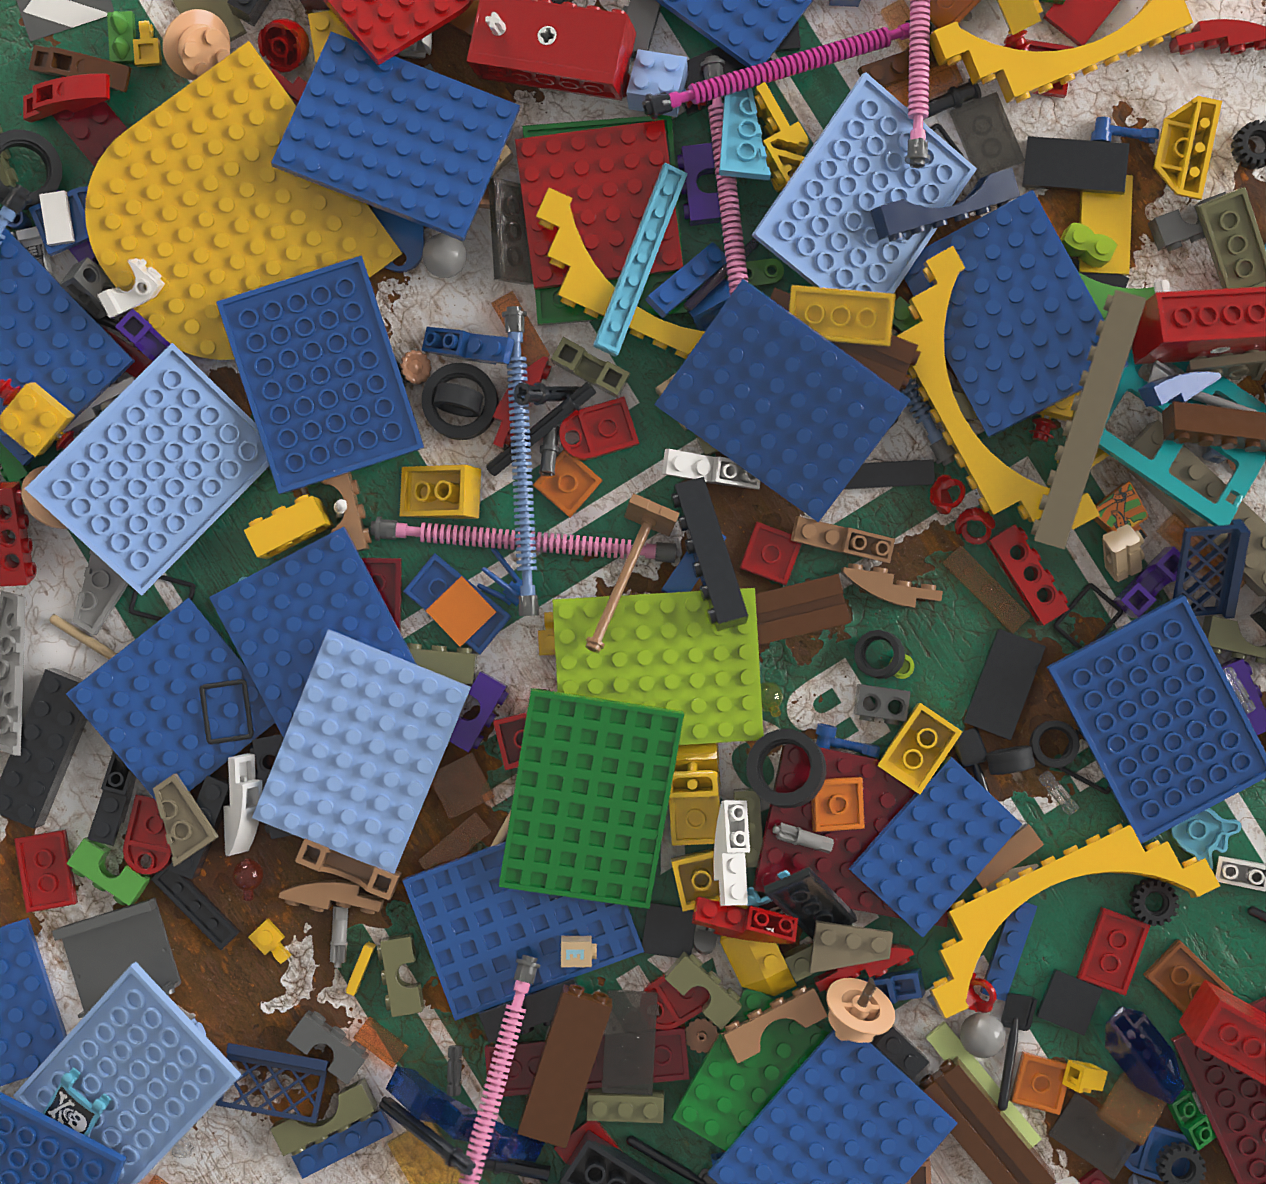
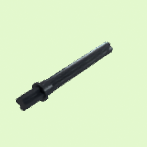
M586 382L571 395L567 394V398L532 426L530 433L525 434L530 436V440H525V442H531V446L526 448L532 447L575 410L580 411V406L597 393L593 386ZM509 445L486 465L488 472L496 476L515 461L511 460V456L516 455L511 454V449H516V447Z
M384 1096L381 1098L379 1108L441 1156L447 1166L456 1168L463 1175L471 1176L473 1174L476 1164L463 1154V1150L460 1147L451 1145L391 1097Z

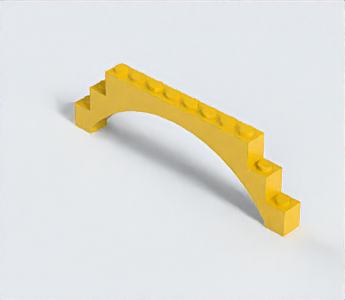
M1148 0L1140 11L1117 31L1095 42L1071 49L1041 52L1016 50L980 39L961 29L957 21L934 30L930 35L929 42L939 66L948 63V66H952L963 60L973 85L979 82L985 85L997 79L1006 103L1015 100L1018 104L1031 98L1030 94L1038 91L1039 94L1051 90L1053 88L1052 84L1059 81L1061 85H1064L1076 79V74L1082 72L1083 76L1096 71L1098 69L1097 66L1104 63L1105 66L1112 65L1120 60L1119 56L1127 54V57H1131L1141 52V47L1143 46L1155 47L1163 43V38L1169 35L1174 39L1175 36L1186 33L1185 28L1192 24L1193 20L1185 3L1187 0Z
M548 188L536 218L540 219V225L550 230H553L554 226L559 228L547 257L551 258L550 264L561 269H564L565 265L569 267L557 294L562 297L560 302L573 308L578 304L585 308L584 313L594 318H598L599 314L604 316L615 287L594 264L583 245L570 208L572 198ZM638 306L629 325L631 329L629 334L640 339L648 336L654 339L653 345L666 350L667 346L676 349L675 355L687 359L705 333V331L684 328L661 320Z
M951 246L924 262L925 268L922 269L924 276L929 283L933 281L934 286L909 300L910 306H908V310L914 320L919 319L920 323L897 335V337L917 344V350L921 353L916 365H910L907 373L911 376L912 380L916 378L920 387L917 390L924 402L928 400L932 410L929 412L936 424L941 423L944 432L941 434L948 446L953 445L956 451L954 458L960 468L965 467L969 475L966 477V480L972 490L977 489L981 497L978 499V502L983 511H989L991 515H994L1019 502L1020 505L1017 509L1023 520L1028 519L1029 522H1034L1035 519L1041 518L1043 510L1039 509L1043 494L1048 496L1050 488L1018 474L987 449L962 415L951 388L944 354V328L951 291L958 274L965 269L954 246ZM1083 493L1071 530L1100 515L1088 493Z
M1120 823L1108 829L1109 835L1103 838L1097 834L1085 840L1087 845L1078 849L1077 845H1074L1064 850L1065 856L1057 860L1054 856H1051L1041 861L1042 867L1034 871L1032 867L1026 868L1018 872L1019 878L1010 881L1008 877L995 883L997 888L990 892L985 888L972 894L974 900L965 903L964 899L952 904L950 906L952 910L947 912L960 941L957 942L955 938L942 943L943 949L938 951L951 980L948 981L947 977L941 978L933 982L934 988L929 990L942 1018L946 1019L969 1008L966 1003L970 980L987 942L1003 921L1032 896L1054 884L1071 878L1090 874L1122 873L1150 877L1169 883L1187 891L1191 898H1195L1220 886L1206 858L1197 860L1196 857L1190 858L1182 862V868L1168 841L1160 844L1159 840H1156L1144 846L1146 849L1144 851L1132 826L1123 827Z

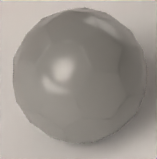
M439 233L432 236L423 247L422 258L426 269L432 275L439 278H450L462 271L466 264L467 253L461 240Z
M977 1012L967 1017L961 1026V1043L973 1056L979 1058L992 1057L999 1053L1005 1044L1006 1034L1004 1026L992 1014Z

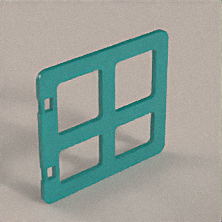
M1132 348L1127 357L1129 366L1123 369L1106 423L1126 391L1131 392L1143 401L1138 389L1148 384V382L1138 374L1143 364H1134ZM1189 361L1171 363L1186 373ZM1224 376L1202 390L1204 393L1210 395L1216 393L1225 400L1252 408L1257 412L1266 413V405ZM1189 399V400L1186 402V403L1207 405V404H1205V403H1202V402H1199V401H1196V400H1193V399ZM1166 402L1161 406L1151 407L1162 414V411L1170 404ZM1104 427L1098 448L1212 526L1229 525L1239 505L1266 461V452H1246L1245 449H1223L1220 446L1211 445V448L1236 465L1234 473L1215 504L1170 474L1169 468L1183 444L1164 440L1154 458L1150 460L1108 432ZM1230 492L1236 496L1233 504L1226 501Z

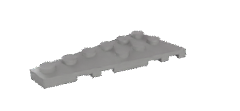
M90 549L89 554L91 555L88 567L85 569V579L82 591L79 593L72 622L92 635H97L129 584Z
M1 591L0 750L11 755L21 756L26 597Z

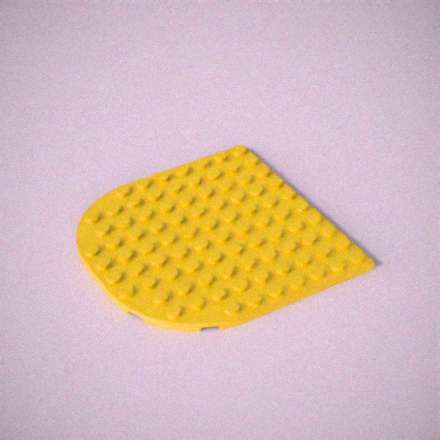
M250 41L243 44L117 137L99 159L92 173L86 195L85 218L89 241L100 266L115 287L128 292L135 284V275L128 260L135 258L146 260L147 264L145 266L147 268L152 267L162 276L160 279L165 285L155 298L133 309L148 321L169 343H173L180 351L206 359H235L216 303L217 301L358 256L363 257L370 278L403 254L366 203L272 167V159L297 106Z

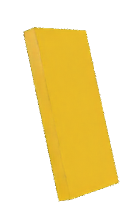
M1126 175L1124 195L1080 192L1079 223L1089 227L1094 234L1110 237L1117 244L1111 260L1101 268L1092 267L1078 257L1080 273L1129 275L1133 175Z
M791 285L789 312L829 341L890 346L895 294Z

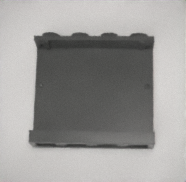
M155 897L74 922L52 931L55 941L59 939L63 941L84 1010L78 1014V1019L84 1017L129 966L135 962L166 995L174 993V988L181 984Z

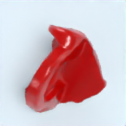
M944 474L939 476L930 488L931 504L936 507L940 514L948 515L954 507H957L963 501L966 493L965 485L960 480L952 479L950 475ZM953 486H959L960 496L953 502L948 489Z
M971 507L962 511L957 517L955 533L956 535L962 534L963 538L969 543L982 544L990 538L996 523L993 517L988 512H984L982 508ZM967 521H981L986 527V534L982 537L971 536L967 531Z
M973 973L966 997V1003L969 1007L967 1009L988 1013L992 1010L993 1004L997 999L996 991L988 981L976 978L977 974ZM975 985L982 986L987 990L989 1001L981 999L974 991Z

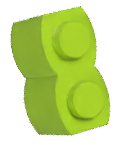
M1071 223L1064 230L1060 238L1069 256L1080 257L1086 264L1097 268L1103 267L1111 260L1117 247L1116 242L1110 237L1094 234L1089 227L1080 223Z

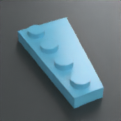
M752 88L724 95L719 175L770 180L771 174L767 166V155L762 143V132L757 120V109Z

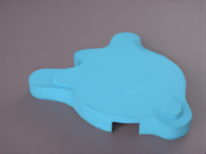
M1208 808L1172 827L1171 835L1176 845L1183 851L1196 857L1197 860L1206 858L1210 868L1213 869L1212 852L1214 850L1221 853L1226 852L1228 849V838L1238 833L1242 826L1238 820L1223 819L1215 811Z

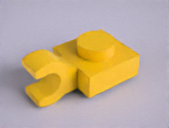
M149 20L139 21L140 39H133L135 65L137 67L162 65L160 40L153 38L154 29Z
M545 612V630H538L539 656L555 655L553 612Z
M270 919L263 922L248 937L264 955L271 951L280 964L292 955L280 943L285 936Z

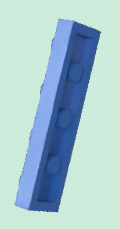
M712 242L649 294L645 301L664 318L727 264V257Z
M1028 902L1020 905L1003 921L984 980L994 987L997 999L1006 1001L1037 909L1036 905ZM981 986L980 992L989 996L987 990Z
M379 1109L373 1112L374 1115L363 1122L358 1120L352 1123L351 1127L341 1133L336 1131L328 1135L329 1137L323 1142L316 1145L313 1143L307 1146L301 1153L291 1156L302 1179L392 1134L393 1128L384 1111Z

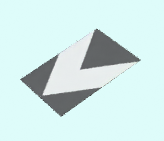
M16 0L30 42L106 17L107 12H114L111 0Z

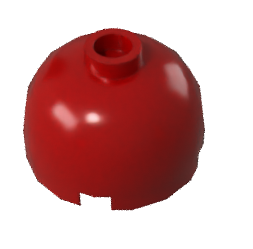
M275 19L266 24L258 34L260 54L262 57L266 56L271 62L269 65L280 72H290L305 61L309 54L310 42L305 29L298 22L291 19Z

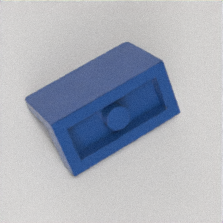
M726 279L686 300L687 311L691 315L698 331H706L731 296L729 282Z

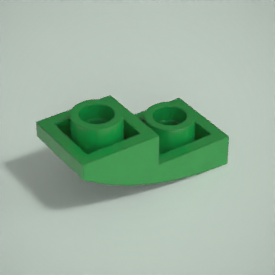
M1184 1089L1166 1102L1179 1128L1195 1150L1199 1151L1216 1138L1207 1115L1200 1113L1191 1091Z

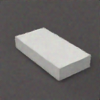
M58 191L39 194L47 245L55 246L74 243L75 239L67 192Z

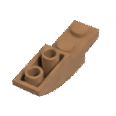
M800 516L795 518L791 541L810 545L811 547L884 563H890L895 543L894 538L821 521L818 523L816 520Z
M848 563V568H841V574L856 587L888 603L915 608L916 599L942 600L943 591L936 590V585L921 584V588L911 587L912 582L900 580L896 581V585L893 584L894 574H889L887 568L873 567V571L863 570V565Z
M343 879L308 881L286 888L279 894V898L285 899L286 904L299 906L302 903L309 905V909L318 912H324V909L328 910L332 906L333 901H336L337 906L350 908L353 905L361 907L360 911L364 913L375 914V911L379 912L383 908L385 900L382 897L361 893L362 887L360 885Z

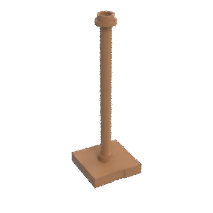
M632 494L624 518L641 524V528L592 637H587L585 647L599 653L604 648L605 644L601 641L650 530L652 529L670 537L680 513L637 494Z

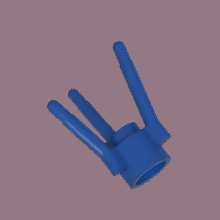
M491 548V551L516 584L511 581L508 585L493 572L483 567L482 571L505 589L503 591L505 595L480 583L477 587L503 600L508 605L512 603L517 607L519 596H521L520 586H523L522 580L498 550Z

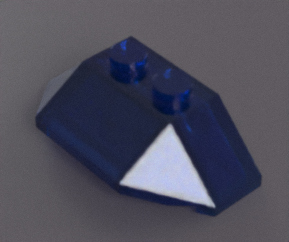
M1118 1007L1106 1022L1105 1048L1137 1088L1168 1104H1172L1185 1087L1183 1079L1180 1077V1068L1174 1050L1144 1012L1127 1009L1126 1007Z

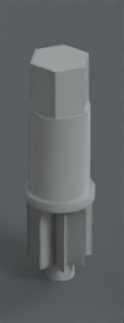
M781 823L779 827L774 826L773 833L777 834L776 837L779 840L826 853L832 851L834 845L832 838Z
M333 906L332 940L330 941V962L334 963L335 968H341L342 963L346 962L348 945V908Z

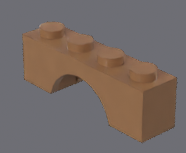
M350 472L320 482L338 489L347 504V509L341 522L331 530V533L345 527L358 552L370 549L368 543L372 542L369 528H364L362 519L366 518L363 504H358L356 495L360 494L357 480H352Z
M304 839L295 862L316 871L328 872L346 878L360 885L365 891L390 900L394 895L402 875L400 871L396 870L393 874L308 839Z
M805 985L792 991L793 996L785 1000L783 997H780L770 1002V1008L764 1011L761 1008L752 1011L747 1015V1020L741 1023L736 1020L725 1026L726 1030L721 1035L733 1060L736 1063H740L759 1053L761 1035L764 1029L775 1020L782 1018L793 1019L800 1026L807 1028L828 1017L815 989L811 987L806 988Z

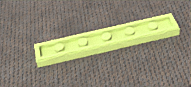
M945 1021L925 1036L944 1061L949 1058L953 1060L958 1056L998 1105L1000 1088L975 1057L964 1048L960 1039ZM1009 1100L1008 1108L1003 1112L1030 1145L1034 1147L1042 1140L1041 1137Z

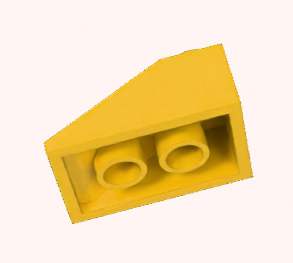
M469 465L402 467L400 517L478 519L481 469Z
M917 703L877 766L918 794H921L963 731L923 704Z

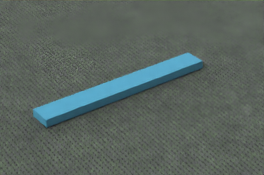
M667 163L662 165L593 344V347L615 357L621 349L688 174Z

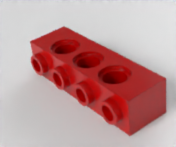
M0 482V587L26 586L35 578L37 573L36 564L32 562L31 557L33 542L28 537L29 517L24 511L20 482ZM3 505L9 507L12 514H7L3 510ZM6 530L12 531L15 534V538L9 537ZM10 554L16 555L19 562L13 561Z
M1014 524L994 535L985 543L1037 625L1044 626L1069 610L1066 605L1068 600L1061 590L1057 591L1053 585L1055 580L1048 569L1044 570L1039 562L1041 557L1034 548L1031 549L1027 544L1026 540L1028 537L1021 527L1017 528ZM1013 546H1017L1021 551V555L1017 560L1013 559L1010 555V550ZM1027 567L1034 571V577L1031 581L1026 580L1024 577V570ZM1041 588L1047 592V599L1044 602H1041L1037 597V592Z

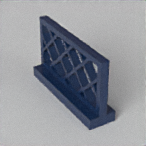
M1241 519L1232 520L1230 525L1184 528L1173 599L1180 595H1185L1186 599L1189 598L1193 602L1190 606L1195 616L1222 614L1225 619L1235 618L1251 534ZM1228 533L1227 539L1221 544L1217 545L1213 541L1220 534ZM1202 535L1204 539L1195 547H1192L1190 545L1191 536ZM1211 543L1215 549L1203 557L1199 552ZM1221 553L1224 556L1223 560L1214 567L1209 562ZM1196 555L1201 560L1189 569L1186 566L1187 562ZM1207 565L1211 570L1200 579L1195 573ZM1218 575L1220 579L1217 584L1212 588L1206 585L1210 579ZM1193 577L1197 582L1185 590L1183 583ZM1203 586L1207 592L1196 600L1192 594ZM1212 596L1216 598L1215 606L1204 607L1202 605Z
M228 1043L226 1059L231 1064L232 1060L242 1062L247 1071L233 1084L241 1097L233 1103L223 1101V1094L215 1106L317 1123L327 1072H329L327 1069L330 1067L331 1062ZM247 1063L256 1064V1065L253 1066V1067L250 1069V1067L248 1066ZM261 1065L267 1066L272 1076L259 1083L253 1071ZM272 1067L279 1068L280 1070L275 1073ZM285 1070H290L297 1080L284 1088L277 1076ZM297 1072L306 1073V1074L303 1075L302 1077H299V1075L297 1074ZM250 1074L257 1086L244 1094L237 1082ZM311 1074L320 1076L318 1087L309 1093L302 1080ZM275 1079L282 1091L269 1099L262 1086ZM299 1083L306 1096L294 1103L287 1091ZM259 1089L266 1102L259 1107H252L246 1097ZM317 1092L316 1099L314 1101L312 1095ZM284 1093L291 1106L283 1112H279L273 1106L272 1101ZM307 1098L310 1099L314 1106L312 1117L302 1116L296 1107ZM244 1100L246 1105H240L238 1103ZM269 1105L272 1110L262 1108ZM294 1109L296 1114H290L288 1112Z

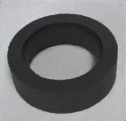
M22 129L9 130L0 134V154L11 147H25L37 153L46 167L47 178L45 184L37 191L30 193L29 197L33 200L31 203L28 202L23 209L29 210L30 207L40 203L39 194L56 192L62 178V164L55 148L41 135ZM0 180V203L2 204L10 189Z
M451 363L436 370L425 383L422 392L424 415L430 425L443 436L455 440L472 439L484 433L494 421L493 415L498 406L497 391L488 375L478 367L467 363ZM455 378H467L476 382L481 387L485 399L484 408L480 416L472 423L462 426L452 425L444 421L440 417L437 407L433 404L438 384L447 383Z
M778 729L763 735L753 745L747 758V777L752 789L760 798L774 806L795 808L808 803L820 792L826 778V762L821 749L807 735L796 730ZM783 744H793L801 747L810 760V774L806 783L800 789L791 793L773 791L767 785L763 776V763L766 756L771 750Z

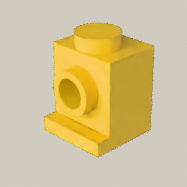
M1068 1059L1062 1084L1078 1093H1091L1092 1090L1103 1091L1108 1072L1092 1063Z

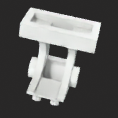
M137 258L128 260L135 275V284L130 291H123L116 287L97 294L110 318L124 314L132 308L155 298L165 285L160 279L162 277L160 273L152 267L147 268L145 266L147 261L143 258L141 260Z

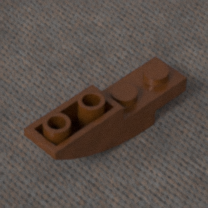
M38 45L33 47L29 70L60 78L83 74L110 75V90L125 93L127 92L132 70L128 66L90 55Z
M930 46L929 71L939 67ZM907 47L903 52L860 66L857 70L859 76L866 72L885 89L908 81L910 48Z

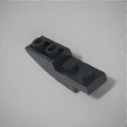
M114 750L101 786L103 792L87 837L88 840L114 846L121 822L124 823L136 781L135 775Z

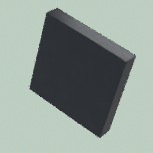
M651 902L650 908L647 909L642 941L643 953L679 958L685 951L690 956L692 954L696 924H692L694 909L683 911L682 906Z
M1054 969L1036 1016L1084 1036L1103 989Z

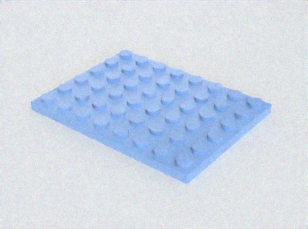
M865 72L853 86L751 236L814 287L894 293L937 228L933 229L931 224L925 226L926 231L911 235V232L908 231L904 232V237L891 242H889L888 238L879 240L870 210L901 199L926 208L950 207L954 204L977 168L924 122L923 129L926 131L930 162L925 164L923 168H911L910 164L905 163L910 131L913 130V119L908 118L909 111L907 107Z
M172 343L25 490L142 596L269 467V463L256 423Z
M328 630L252 818L394 874L471 687Z
M135 962L129 966L13 1096L17 1101L43 1113L60 1085L62 1076L65 1073H69L73 1067L77 1069L81 1074L72 1087L92 1104L95 1100L100 1099L104 1093L111 1098V1102L102 1112L87 1137L127 1157L117 1184H139L242 1074Z

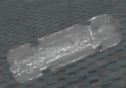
M1232 667L1223 669L1245 713L1249 714L1254 711L1256 706L1252 699H1248L1249 694L1240 679L1236 678L1235 670Z
M1046 771L1039 776L1038 779L1045 787L1047 786L1046 790L1058 804L1062 805L1061 808L1066 814L1072 815L1079 809V806L1074 800L1070 799L1071 796L1062 785L1055 781L1056 778L1051 772Z

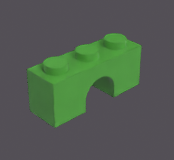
M87 837L83 838L67 862L72 867V872L80 877L86 876L93 881L92 885L101 891H108L114 895L113 899L121 905L125 906L127 904L130 906L137 902L151 881L152 876L137 873L129 866H125L120 875L110 873L106 868L105 861L112 849L105 844L88 840Z

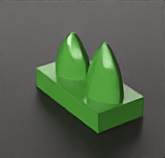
M132 11L107 12L110 61L118 64H135L133 39H136L135 14Z

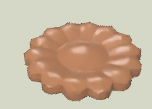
M411 350L405 353V357L401 358V374L404 375L406 381L419 385L422 382H426L427 378L430 377V371L432 370L430 366L431 361L427 358V354H423L421 350Z
M696 1018L685 1029L686 1044L690 1046L691 1050H696L697 1053L702 1051L707 1053L719 1034L717 1026L713 1025L712 1021H707L706 1018Z

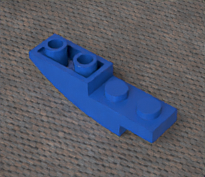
M427 327L421 351L473 362L509 365L515 340L509 337L473 334L463 330Z

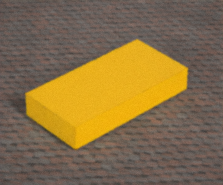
M368 941L363 946L345 990L347 994L354 996L357 993L376 944Z

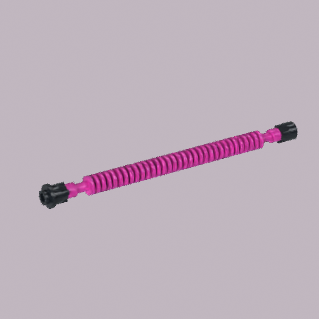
M907 20L905 24L898 25L897 29L889 31L887 27H882L858 34L857 36L811 48L810 50L787 55L780 59L777 58L774 61L770 60L756 66H750V68L747 67L732 73H726V75L723 74L696 82L695 84H689V90L681 93L675 91L668 94L666 92L655 95L651 93L646 94L645 100L642 102L644 113L646 116L650 115L651 119L654 120L658 118V115L671 112L673 108L679 107L681 103L692 100L693 104H699V102L702 103L729 95L730 93L746 90L764 82L769 83L784 77L830 65L837 61L840 62L877 51L884 47H890L892 40L899 38L900 40H905L910 37V20ZM930 20V22H929V23H930V28H929V29H930V34H931V33H932V24H931V20Z

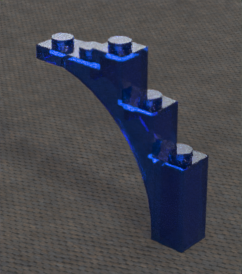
M396 1067L385 1089L412 1115L421 1121L437 1123L454 1140L470 1142V1137L476 1138V1136L472 1135V1130L478 1131L473 1126L474 1124H480L475 1121L476 1117H481L477 1114V1111L465 1106L435 1087L416 1070ZM491 1119L496 1123L495 1126H489L494 1130L493 1133H487L492 1135L491 1140L486 1139V1141L490 1142L489 1146H484L488 1149V1153H483L486 1157L507 1162L509 1158L531 1162L537 1160L545 1142L517 1134L518 1129Z

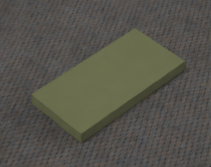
M1241 187L1195 206L1222 289L1266 287V250L1246 188Z

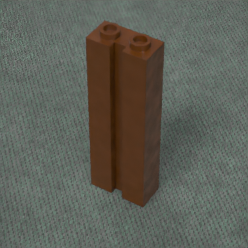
M774 288L771 299L789 311L790 294ZM892 334L890 346L830 341L898 391L906 389L911 377L907 375L909 366L916 365L921 353L917 350V344Z
M839 574L755 594L758 645L851 623Z
M570 984V986L563 985L517 1132L519 1135L563 1148L567 1147L612 1010V999L607 994L599 991L594 992L592 995L584 993L585 989L576 984Z
M958 1056L953 1060L950 1058L945 1060L939 1066L938 1071L932 1075L929 1073L920 1080L918 1087L958 1123L950 1133L992 1184L1056 1183L1054 1172L1006 1114L998 1108L996 1102Z

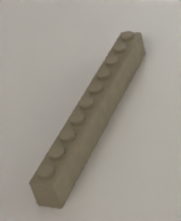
M1115 290L1113 296H1107L1103 310L1108 312L1105 321H1099L1095 335L1100 337L1097 346L1091 345L1087 360L1091 361L1089 371L1083 370L1079 382L1083 389L1080 396L1075 395L1071 410L1075 411L1072 421L1067 420L1063 435L1067 436L1064 446L1059 445L1054 459L1059 461L1056 471H1050L1047 485H1050L1051 488L1048 496L1044 494L1042 496L1039 509L1043 510L1040 520L1035 519L1030 533L1035 535L1034 541L1065 550L1147 298Z

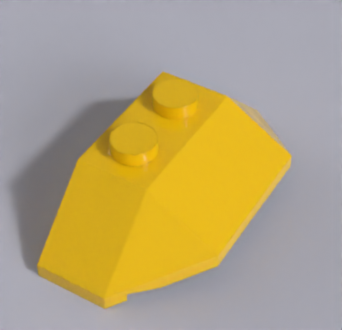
M1197 96L1163 119L1153 168L1175 195L1201 200L1203 197L1222 106L1221 100Z
M734 905L744 909L749 907L747 905ZM721 935L719 941L741 987L776 996L797 986L777 943L754 942Z

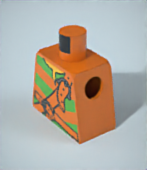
M1130 481L1122 483L1095 504L1100 515L1093 520L1107 533L1111 531L1116 532L1117 528L1128 524L1134 531L1138 530L1143 540L1148 536L1139 524L1149 516Z

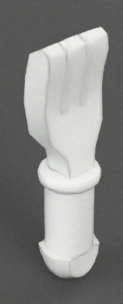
M340 499L334 503L336 518L344 516V512L347 509L346 500Z

